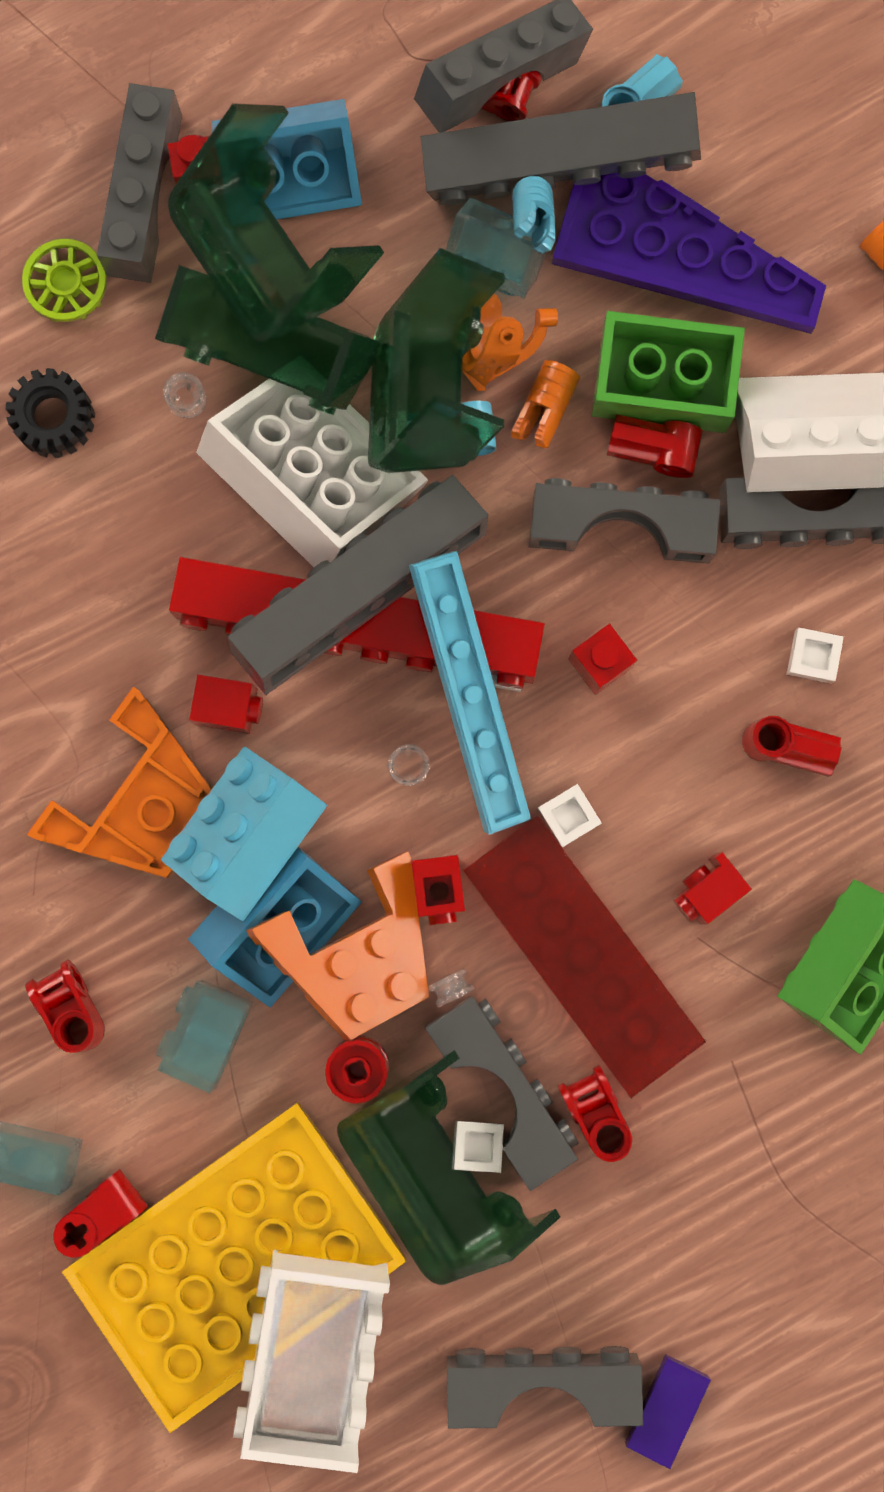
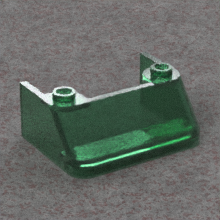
M232 103L172 189L168 202L169 214L174 225L249 337L256 341L274 340L341 304L380 259L384 251L379 245L330 248L323 258L318 260L310 269L264 202L272 192L277 176L275 163L264 146L289 112L285 106Z
M439 248L382 317L373 341L368 464L371 468L386 473H400L463 467L469 461L476 459L479 452L504 428V419L461 404L462 357L470 348H475L482 338L484 325L480 322L481 308L505 282V274Z
M181 265L178 266L155 339L161 342L184 347L183 356L208 366L212 358L226 361L299 390L304 395L311 397L308 406L331 415H335L336 409H347L375 361L381 345L379 340L233 283Z
M455 1050L401 1080L344 1118L337 1126V1134L342 1147L416 1265L427 1279L438 1285H445L512 1261L561 1217L557 1210L553 1209L527 1219L521 1204L513 1196L500 1191L485 1195L470 1171L452 1169L453 1143L436 1118V1115L443 1111L447 1105L446 1088L437 1075L460 1059Z

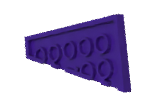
M619 173L600 175L601 180L597 183L588 185L573 184L552 259L553 265L812 334L817 323L826 285L783 257L776 258L754 244L755 239L740 231L738 234L719 221V216L665 181H656L646 174L634 178H620Z

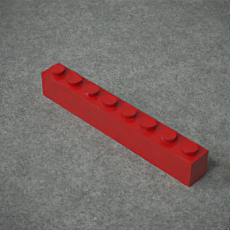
M180 557L169 611L176 619H180V626L207 631L208 625L226 628L225 634L230 635L233 627L242 618L248 615H258L270 606L269 604L276 594L288 587L294 589L306 579ZM404 597L394 601L324 653L342 656L343 649L361 652L360 659L378 664H387L388 658L406 661V668L422 672H432L433 666H437L419 601ZM474 610L491 675L497 676L496 684L517 689H523L524 682L533 684L545 623Z

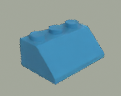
M345 99L212 121V140L231 227L362 205Z
M297 847L244 922L221 907L216 906L188 940L213 968L271 1008L292 984L293 980L288 975H284L274 965V960L260 945H256L251 940L246 930L282 912L290 911L309 954L325 946L362 901L300 847Z

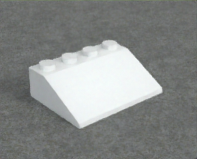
M301 357L209 419L196 451L221 478L313 567L326 560L332 562L344 553L346 546L355 537L361 534L368 536L378 529L390 512L400 507L403 508L428 481L414 465Z
M884 373L739 378L735 414L747 492L884 487Z

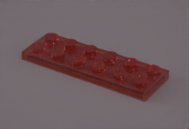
M538 815L463 870L630 1098H633L706 1043L705 1039Z

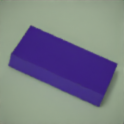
M665 1354L643 1402V1426H632L625 1441L626 1447L671 1469L710 1384L711 1379L709 1375Z

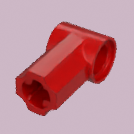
M616 414L607 456L652 465L655 471L666 476L691 478L694 475L703 430L696 425L682 421H667L663 424Z
M768 716L753 722L745 729L742 735L744 751L750 758L756 761H772L826 777L832 776L842 749L841 737L790 724L779 716ZM762 727L772 730L776 736L777 743L773 751L765 749L760 744L759 732Z

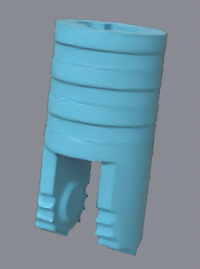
M539 176L523 178L517 182L512 194L514 235L518 238H522L524 235L532 237L534 249L543 254L549 250L551 251L555 242L553 191L551 185Z

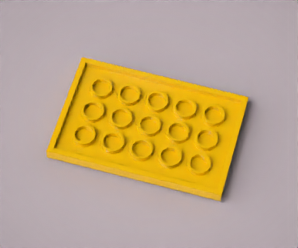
M298 1101L133 1219L116 1234H112L89 1253L66 1267L62 1273L169 1433H171L242 1381L245 1360L255 1361L257 1345L249 1344L253 1313H263L265 1297H257L261 1266L270 1267L273 1250H278V1253L371 1266L387 1263L389 1274L407 1261V1257ZM286 1280L273 1358L360 1296L361 1290Z

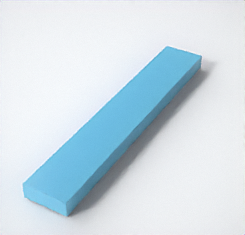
M451 551L410 564L409 569L483 830L490 835L529 821L531 816L457 551Z

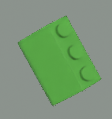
M853 879L847 890L837 899L834 910L821 930L812 937L808 950L796 968L786 977L784 986L777 997L808 1021L860 1055L884 1020V894Z

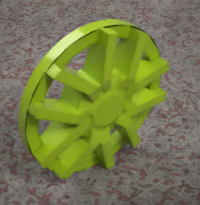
M56 239L41 245L30 255L23 269L22 286L24 294L34 310L51 321L69 322L81 318L84 320L88 314L101 306L107 286V274L97 257V253L91 247L74 239ZM68 248L67 261H59L57 249ZM76 250L82 251L89 257L76 263ZM49 252L51 253V266L38 263L42 256ZM96 265L97 273L82 276L81 273ZM33 270L46 274L45 280L31 279ZM98 283L96 293L93 295L86 287ZM31 288L44 290L38 301L32 294ZM80 293L90 300L82 308L74 299ZM52 297L58 298L52 311L45 308ZM68 301L76 310L62 313Z

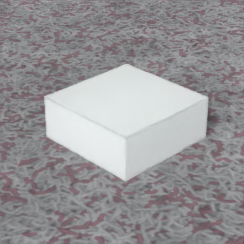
M797 628L794 632L787 675L832 684L836 681L844 637Z
M578 784L537 808L561 848L602 824Z
M455 1121L452 1169L501 1173L504 1124Z

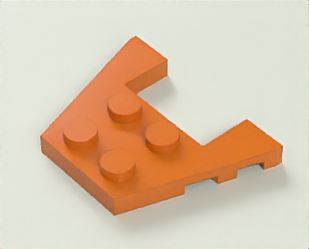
M132 687L109 721L147 747L146 752L92 827L56 801L51 800L27 835L39 841L164 878H170L174 871L162 862L161 858L169 849L171 841L180 834L197 811L201 800L211 792L212 787L143 693Z
M408 851L400 853L367 870L386 914L309 954L290 911L282 912L246 930L251 940L256 945H260L274 960V965L284 975H288L305 993L304 997L343 1040H352L429 998L412 863Z

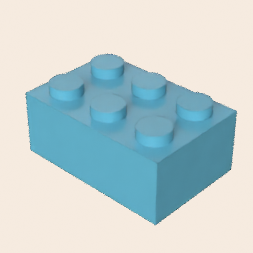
M244 746L238 755L228 763L224 774L211 792L201 800L197 811L180 834L171 841L169 849L161 858V861L206 899L244 922L328 805L294 779Z

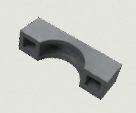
M554 0L427 63L414 100L439 133L445 132L476 116L487 100L514 78L530 71H538L544 81L576 65L593 28L572 0Z
M129 83L97 251V257L109 277L147 283L152 282L159 244V192L163 172L170 158L167 143L178 142L182 113L175 92L172 89Z
M546 479L544 484L536 483L529 547L574 551L584 534L594 526L606 521L624 520L633 522L646 529L657 541L664 560L709 564L716 555L720 499H708V494L702 491L681 492V496L664 495L663 490L656 487H638L635 489V492L619 491L617 486L611 483L597 482L590 484V488L574 487L571 481L565 479Z
M726 478L719 488L721 543H734V547L737 549L758 548L762 546V541H780L781 547H800L807 545L808 540L826 539V545L830 546L851 544L854 542V538H871L873 544H884V487L854 488L846 503L827 511H811L800 508L787 500L780 491L747 492L745 478Z
M471 995L428 1023L425 1029L451 1069L465 1066L480 1067L499 1076L510 1088L515 1100V1119L510 1133L503 1142V1150L529 1191H532L578 1160L572 1148L579 1144L564 1119L555 1123L547 1111L546 1107L552 1104L553 1101L538 1078L529 1083L520 1067L527 1063L512 1038L503 1043L494 1029L501 1021L487 999L478 1003L474 996Z
M515 1347L506 1349L504 1355H485V1350L464 1348L457 1350L456 1356H447L448 1429L497 1428L504 1410L514 1398L525 1391L539 1387L557 1388L574 1396L587 1410L594 1427L643 1426L642 1365L637 1353H629V1349L626 1347H603L600 1349V1354H581V1349L576 1347L554 1348L552 1354H533L532 1349Z

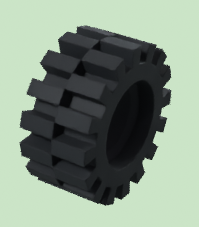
M46 368V375H42L38 369L31 371L33 379L29 381L22 376L18 380L22 387L19 391L13 387L11 388L9 395L13 401L12 403L6 402L5 408L10 414V417H6L8 425L14 430L12 432L29 450L32 452L35 450L43 457H48V453H51L55 458L63 457L62 451L64 450L73 454L77 451L74 445L78 442L84 446L89 440L85 436L86 431L93 432L94 424L91 418H95V412L90 405L92 403L77 380H73L68 373L63 371L58 375L55 369ZM49 398L60 399L67 406L66 419L60 426L54 429L41 428L34 419L37 406L43 400Z

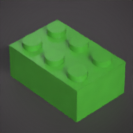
M607 311L601 334L591 417L615 419L616 414L658 424H663L667 421H682L696 425L703 431L726 433L735 418L745 328Z

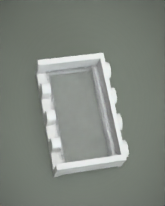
M273 1250L270 1267L261 1266L257 1297H265L263 1313H253L249 1344L257 1345L255 1361L245 1360L241 1391L249 1392L247 1407H237L233 1438L242 1439L240 1459L352 1473L358 1472V1440L360 1429L364 1430L366 1422L368 1382L372 1383L374 1376L376 1336H380L382 1330L384 1293L388 1294L390 1286L387 1263L371 1266L278 1253V1250Z

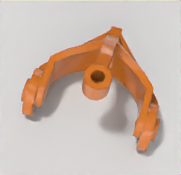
M480 289L474 292L468 299L463 315L458 351L461 370L477 391H485V387L490 381L532 356L546 337L547 328L557 326V309H536L534 329L528 340L521 346L524 338V329L521 323L514 317H502V304L496 293L489 289Z

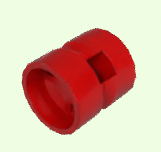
M360 1035L352 1040H344L338 1044L327 1059L325 1068L327 1085L332 1093L342 1101L353 1104L368 1102L376 1097L385 1086L390 1069L389 1057L383 1046L373 1038Z

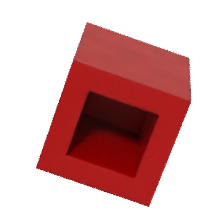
M610 623L573 649L568 658L595 695L631 670L638 661Z
M197 674L189 720L198 726L250 734L252 723L259 724L263 697L257 696L258 689L253 683Z

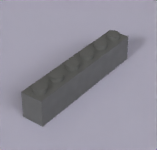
M695 92L420 136L426 192L434 201L440 200L441 205L462 204L467 201L466 196L483 193L484 198L487 199L507 197L511 195V189H514L517 182L529 176H539L545 179L551 185V188L554 189L556 187L555 182L573 180L575 185H588L599 182L601 180L600 175L619 173L620 178L639 177L646 174V168L664 166L666 171H680L692 167V161L701 160Z
M451 475L442 483L436 481L429 484L419 494L417 501L405 509L400 507L390 512L378 529L368 536L361 534L355 537L339 557L332 562L326 560L319 563L310 571L307 580L294 589L291 587L283 589L273 597L268 608L256 616L248 615L236 623L231 634L227 636L231 654L265 695L269 694L414 588L409 569L410 564L451 551H457L459 555L485 536L488 513L454 475Z

